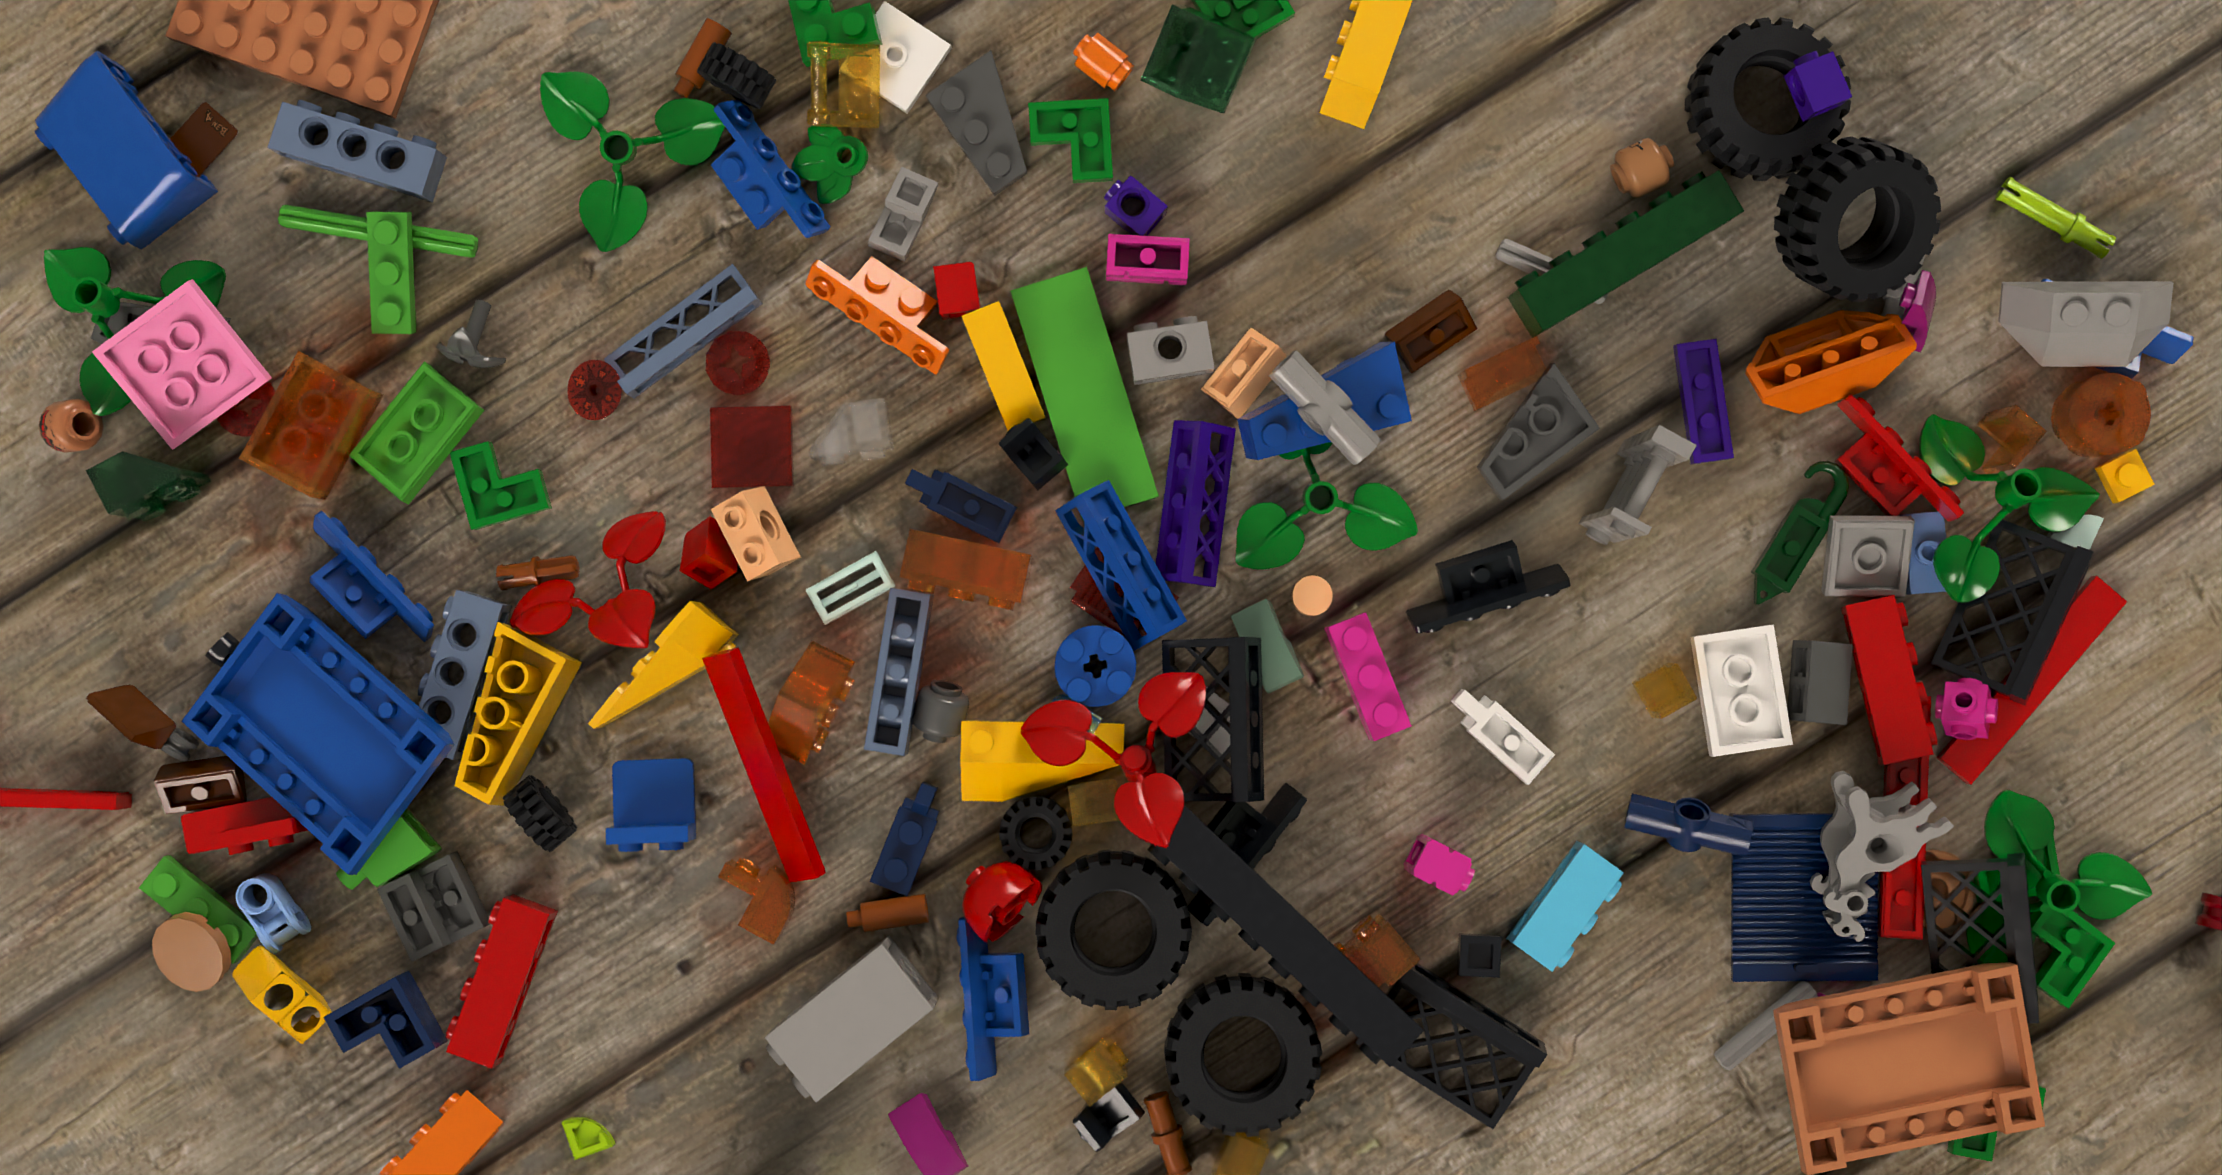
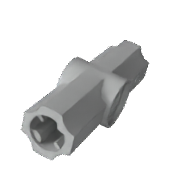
M1297 350L1281 361L1269 375L1273 382L1299 407L1297 411L1302 420L1316 433L1325 435L1353 465L1358 464L1367 457L1381 441L1378 435L1351 408L1353 404L1348 395L1332 381H1325Z

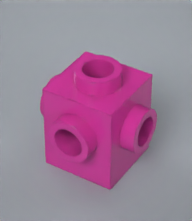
M1960 678L1957 682H1945L1944 695H1937L1935 703V718L1941 719L1945 734L1963 740L1988 739L1990 723H1996L1998 715V699H1992L1989 686L1972 678Z

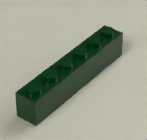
M1720 170L1708 177L1701 171L1683 182L1681 185L1684 191L1673 197L1670 191L1662 194L1648 203L1652 210L1644 215L1639 216L1637 211L1630 213L1615 223L1618 230L1606 236L1602 230L1582 242L1585 250L1575 256L1568 250L1549 262L1552 269L1539 276L1537 271L1534 270L1516 281L1515 284L1518 289L1507 298L1532 339L1743 213L1744 209Z

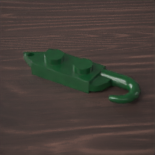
M1819 461L1811 465L1804 473L1806 478H1811L1817 472H1827L1834 479V487L1825 502L1818 499L1805 498L1798 500L1791 506L1751 571L1755 575V605H1759L1782 592L1789 593L1827 533L1830 515H1836L1849 491V479L1844 469L1838 464L1830 461ZM1761 591H1763V592L1765 593V597H1764V598H1761V597H1760V592H1761Z

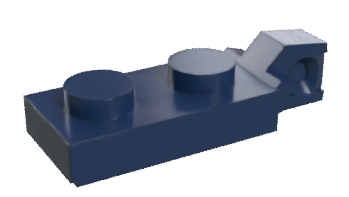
M911 469L905 481L906 485L923 493L919 502L926 505L928 509L996 543H1000L1017 509L1014 505L945 471L942 473L935 469L930 478Z
M923 782L915 800L905 798L902 806L898 809L870 882L899 894L909 895L938 822L939 810L931 808L938 787Z

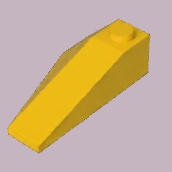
M689 601L654 641L660 647L657 652L651 651L636 663L631 673L634 679L630 683L625 681L620 684L588 724L593 729L603 728L704 670L705 665L702 658L712 653L736 648L737 646L733 641L739 634L704 603Z
M961 721L960 766L962 801L1003 802L1120 765L1116 764L1109 755L1093 742L1086 740V750L1080 759L1067 766H1053L1041 761L1022 737L1020 732L1025 721ZM1124 723L1091 724L1088 732L1095 734L1117 753L1122 754L1124 751Z

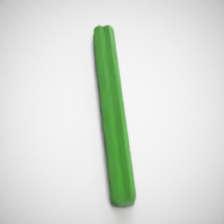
M286 204L280 207L278 222L283 227L368 241L366 217ZM412 225L413 248L470 258L476 256L478 238L474 235Z

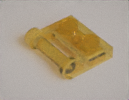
M826 41L808 42L807 57L811 58V108L807 110V124L825 127L879 128L880 45L829 43ZM827 59L839 60V111L827 109Z

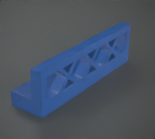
M1109 480L1079 494L1055 510L1133 651L1187 622ZM1076 507L1084 520V527L1079 525L1072 512ZM1095 546L1102 552L1104 563L1099 561L1095 554ZM1114 581L1119 583L1122 588L1124 598L1118 595L1114 588ZM1134 617L1139 619L1147 635L1141 636L1134 624Z

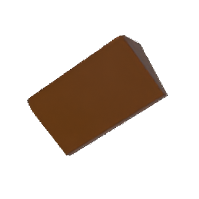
M1447 290L1389 329L1385 336L1389 342H1395L1398 356L1409 372L1414 373L1478 328L1462 298L1453 291Z
M122 685L89 693L86 697L87 702L131 742L156 750L161 749L176 728V723L133 685Z
M228 756L165 764L159 768L154 779L155 787L166 814L228 806L247 801L243 770Z

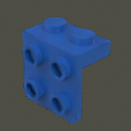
M691 759L620 760L613 764L614 826L606 828V845L618 844L619 852L642 851L643 843H659V850L684 849V842L696 839L694 763Z

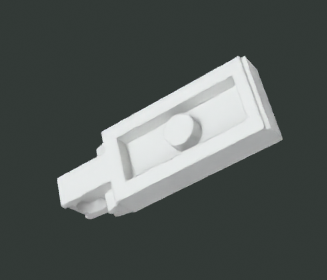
M1461 689L1451 700L1466 715L1460 722L1467 728L1466 731L1525 784L1529 785L1555 756L1549 748L1498 702L1491 701L1487 696L1484 695L1478 702L1465 689Z

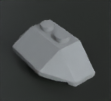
M2172 281L2002 282L1998 322L2042 367H2127L2169 324L2174 283Z

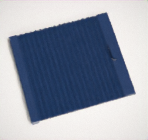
M1729 813V816L1754 822L1747 855L1740 856L1731 853V980L1733 982L1878 981L1877 933L1879 930L1877 925L1879 922L1877 917L1879 914L1877 909L1879 907V873L1875 872V875L1865 882L1873 888L1875 895L1868 898L1867 913L1856 918L1865 932V937L1860 942H1856L1853 937L1854 934L1849 937H1842L1834 932L1823 916L1822 911L1828 910L1824 905L1823 895L1814 891L1810 884L1811 877L1814 874L1820 873L1823 876L1822 880L1829 874L1828 860L1821 847L1820 834L1822 827L1834 813Z

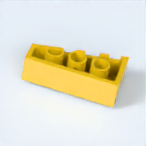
M1352 0L1349 10L1356 12L1352 23L1346 20L1343 23L1336 44L1344 47L1340 57L1332 55L1324 78L1331 80L1319 113L1362 129L1365 128L1380 92L1412 0Z
M497 622L494 633L496 640L492 656H488L484 671L487 675L481 697H477L474 708L476 716L472 732L467 735L454 786L488 805L505 806L503 796L518 784L582 662L530 634H526L517 628H512L509 624Z

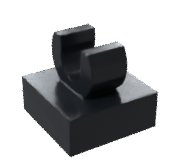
M1459 933L1457 974L1459 976L1500 978L1502 937L1500 935Z

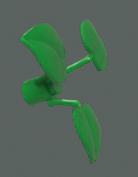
M578 71L545 72L541 75V101L552 127L560 135L572 140L586 138L591 132L592 127H595L602 138L600 141L601 155L605 160L613 163L612 170L615 173V184L608 180H597L584 189L579 201V212L583 225L594 239L598 249L602 252L612 251L625 245L639 232L646 220L648 204L644 192L636 186H623L622 165H626L634 160L637 154V147L664 141V150L671 160L683 165H696L705 161L713 154L725 129L724 124L713 110L715 106L697 99L679 98L665 103L656 112L655 124L661 133L660 135L633 139L632 136L621 131L607 132L598 120L607 114L610 99L606 87L599 79L588 73Z
M78 247L44 251L46 279L55 302L61 308L71 313L87 311L92 314V322L99 326L107 339H110L114 334L104 320L118 312L121 298L157 304L184 283L193 279L212 304L217 307L226 280L225 269L216 263L203 260L185 261L167 270L160 281V286L165 296L154 297L124 291L119 287L114 289L109 287L108 284L111 278L110 262L103 253L96 249ZM93 353L84 360L80 370V387L84 397L90 403L94 415L104 416L114 413L132 401Z
M1932 414L1926 419L1919 438L1920 458L1932 470L1930 477L1936 482L1947 487H1953L1966 477L1970 481H1996L1998 483L1995 488V497L2002 506V509L1974 537L1973 542L1963 535H1952L1941 541L1934 552L1933 566L1935 573L1951 599L1958 603H1966L1978 599L1989 591L1996 582L2000 570L1999 557L1994 550L1980 546V544L2013 509H2018L2029 503L2028 513L2032 521L2046 531L2059 533L2076 525L2088 508L2100 496V493L2081 479L2050 467H2040L2034 470L2023 468L2009 476L2004 471H2000L1997 474H1976L1973 471L1982 466L1985 459V449L1982 440L1972 429L1961 423L1946 420Z
M1332 442L1279 455L1287 460L1303 456V461L1312 481L1303 491L1304 505L1288 517L1280 505L1272 502L1257 503L1247 509L1239 520L1237 527L1235 561L1239 566L1259 570L1279 567L1293 560L1301 551L1305 536L1303 531L1292 522L1306 515L1309 511L1317 514H1326L1335 507L1351 511L1345 519L1346 533L1355 545L1370 551L1386 549L1402 540L1413 537L1417 534L1418 528L1408 504L1396 491L1380 483L1362 484L1354 493L1353 504L1339 500L1335 487L1328 482L1320 481L1310 458V454H1321L1328 450L1332 445Z
M2008 789L2000 792L1989 806L1984 822V835L1990 850L1999 858H2007V854L2025 853L2026 858L2042 876L2036 886V895L2040 901L2030 904V912H2046L2051 908L2059 913H2068L2078 906L2087 916L2105 920L2123 914L2138 902L2152 895V890L2147 881L2134 866L2119 856L2107 852L2091 853L2083 857L2077 867L2079 879L2069 881L2061 875L2052 874L2032 852V850H2040L2046 847L2053 837L2055 826L2050 811L2038 800ZM1989 905L1975 920L1993 934L2004 923V916ZM1971 926L1966 929L1969 951L1974 954L1987 939ZM2005 933L1999 938L2004 944H2006ZM2032 934L2033 944H2034V941H2035V939H2036V936H2035L2034 934ZM1994 944L1979 958L1983 963L2008 962L2007 955Z

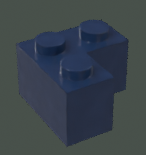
M410 971L395 976L323 1017L343 1053L380 1034L399 1069L448 1042Z

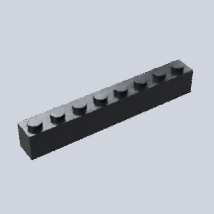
M1185 805L1169 846L1162 848L1152 844L1147 849L1164 866L1171 861L1179 868L1182 873L1177 878L1190 891L1196 894L1201 889L1212 899L1208 907L1222 921L1226 923L1231 917L1242 928L1238 935L1254 951L1260 946L1263 947L1272 956L1268 964L1285 980L1290 974L1302 984L1298 992L1316 1008L1322 1003L1333 1014L1328 1020L1345 1036L1352 1031L1363 1042L1358 1048L1374 1064L1377 1065L1382 1059L1391 1067L1424 1031L1403 1009Z

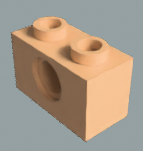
M765 486L741 491L711 509L747 582L768 576L801 558Z

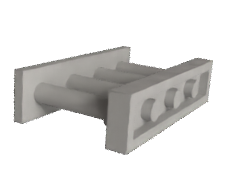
M1661 425L1625 439L1617 454L1626 459L1624 465L1627 467L1604 509L1581 518L1579 524L1588 529L1585 534L1604 545H1607L1609 541L1616 543L1648 535L1652 527L1641 522L1638 518L1665 469L1689 460L1697 445Z

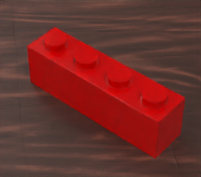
M1895 595L1841 607L1849 644H1853L1852 656L1879 765L1934 755L1932 746L1938 745L1937 735L1933 722L1925 721L1922 706L1928 705V699L1923 682H1916L1912 666L1918 665V658L1913 642L1906 643L1903 627L1908 626V617L1903 602L1896 603Z
M515 894L504 897L502 902L497 901L488 920V923L493 925L488 940L483 939L474 957V962L479 963L474 978L469 977L466 980L460 994V1000L464 1001L459 1016L455 1015L452 1018L445 1038L450 1040L446 1052L491 1069L502 1063L558 910Z

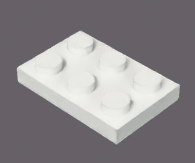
M1774 624L1690 637L1709 756L1715 757L1793 745Z

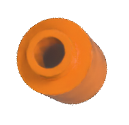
M1097 33L1093 38L1088 34L1085 35L1073 52L1078 57L1074 64L1077 68L1103 88L1109 86L1114 91L1119 89L1134 68V65L1128 61L1129 56L1100 33Z

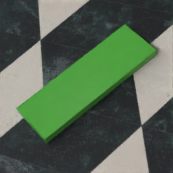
M1087 267L1011 290L1013 302L1062 457L1068 463V466L1065 468L1074 497L1109 480L1124 508L1158 498L1159 495Z

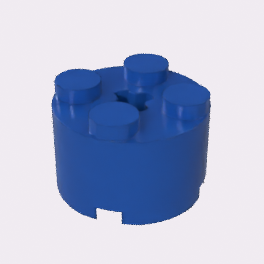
M1086 626L1072 632L1061 643L1055 657V675L1059 686L1070 699L1084 706L1102 707L1118 701L1130 689L1136 674V659L1129 642L1119 632L1105 626ZM1097 654L1099 660H1106L1107 668L1101 670V677L1094 678L1092 672H1085L1084 664L1090 662V655Z

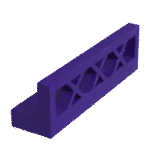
M1174 420L1156 556V566L1167 582L1216 587L1236 428L1204 421ZM1211 433L1221 435L1219 452L1215 456H1213L1210 450ZM1211 474L1215 485L1214 492L1208 496L1205 490V481ZM1206 514L1210 524L1209 531L1203 536L1199 529L1200 520ZM1200 554L1205 560L1203 577L1193 576L1195 559Z

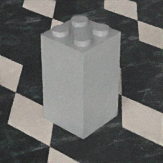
M888 935L779 1022L765 1036L769 1043L766 1049L778 1065L781 1066L785 1063L794 1074L791 1080L799 1093L805 1098L811 1096L817 1103L932 1011L939 997Z

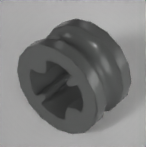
M176 727L161 750L178 760L186 762L190 758L189 750L196 749L199 742L187 732Z

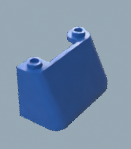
M96 51L79 65L37 116L35 122L39 128L34 132L47 148L57 151L111 222L107 225V228L113 237L122 245L129 242L131 245L143 249L215 195L218 190L206 175L196 176L198 174L190 165L192 163L190 159L179 152L137 97L139 92L131 85L134 80L125 68L99 51Z

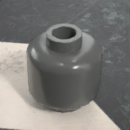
M933 680L930 685L924 686L919 690L913 713V724L923 732L925 739L944 743L947 738L956 737L961 734V721H966L969 699L962 693L963 689L960 685L945 680Z

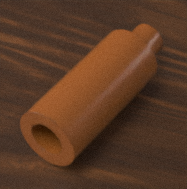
M706 18L675 73L680 78L673 90L675 93L688 98L694 87L701 89L705 79L697 73V69L713 42L726 45L732 35L727 28Z
M925 894L864 902L860 904V910L846 912L848 927L863 926L864 932L929 923V911Z

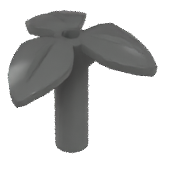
M483 300L475 301L467 327L464 328L462 326L458 328L449 338L447 347L441 342L436 346L444 356L461 365L464 361H467L470 366L475 368H492L506 362V358L485 357L477 349L491 309V305Z

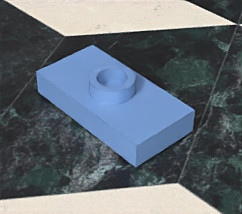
M1938 511L1899 515L1911 516L1915 520L1906 595L1946 592L1933 566L1934 552L1940 542L1946 539L1944 517Z

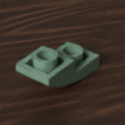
M1264 599L1231 615L1239 637L1261 638L1262 685L1268 694L1304 677L1292 644L1285 638L1273 605L1268 599Z

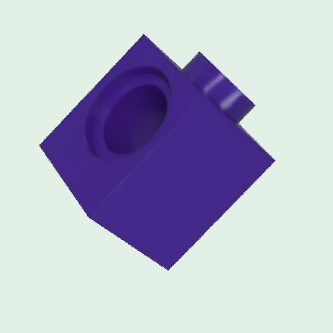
M1817 51L1799 57L1793 61L1795 67L1784 76L1802 121L1840 107L1852 98L1833 51L1820 57Z
M1131 175L1124 183L1117 180L1104 196V199L1107 201L1105 214L1130 235L1148 236L1167 214L1168 206ZM1129 198L1139 199L1144 205V210L1137 216H1129L1121 208L1123 202Z

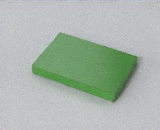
M424 361L349 456L399 500L409 505L484 412V409L432 365Z

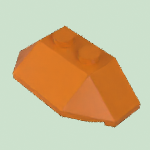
M1840 310L1765 337L1752 362L1746 368V376L1762 403L1802 414L1844 399L1850 394L1855 395L1875 388L1916 350L1917 343L1905 324H1901L1902 320L1899 315L1886 314V316H1881L1870 312Z

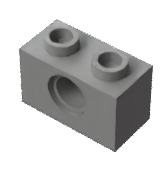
M1188 316L1174 319V326L1158 328L1157 322L1133 326L1134 332L1127 333V344L1134 385L1213 373L1215 368L1207 321L1198 322L1197 316ZM1167 339L1176 341L1181 347L1180 355L1174 359L1162 357L1158 351V346L1162 341Z

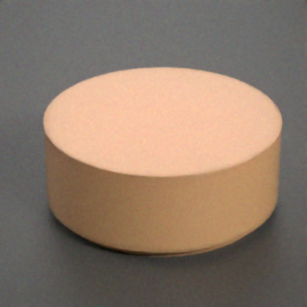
M1315 575L1300 579L1294 585L1291 593L1293 606L1299 613L1305 616L1322 614L1329 608L1333 598L1329 583Z

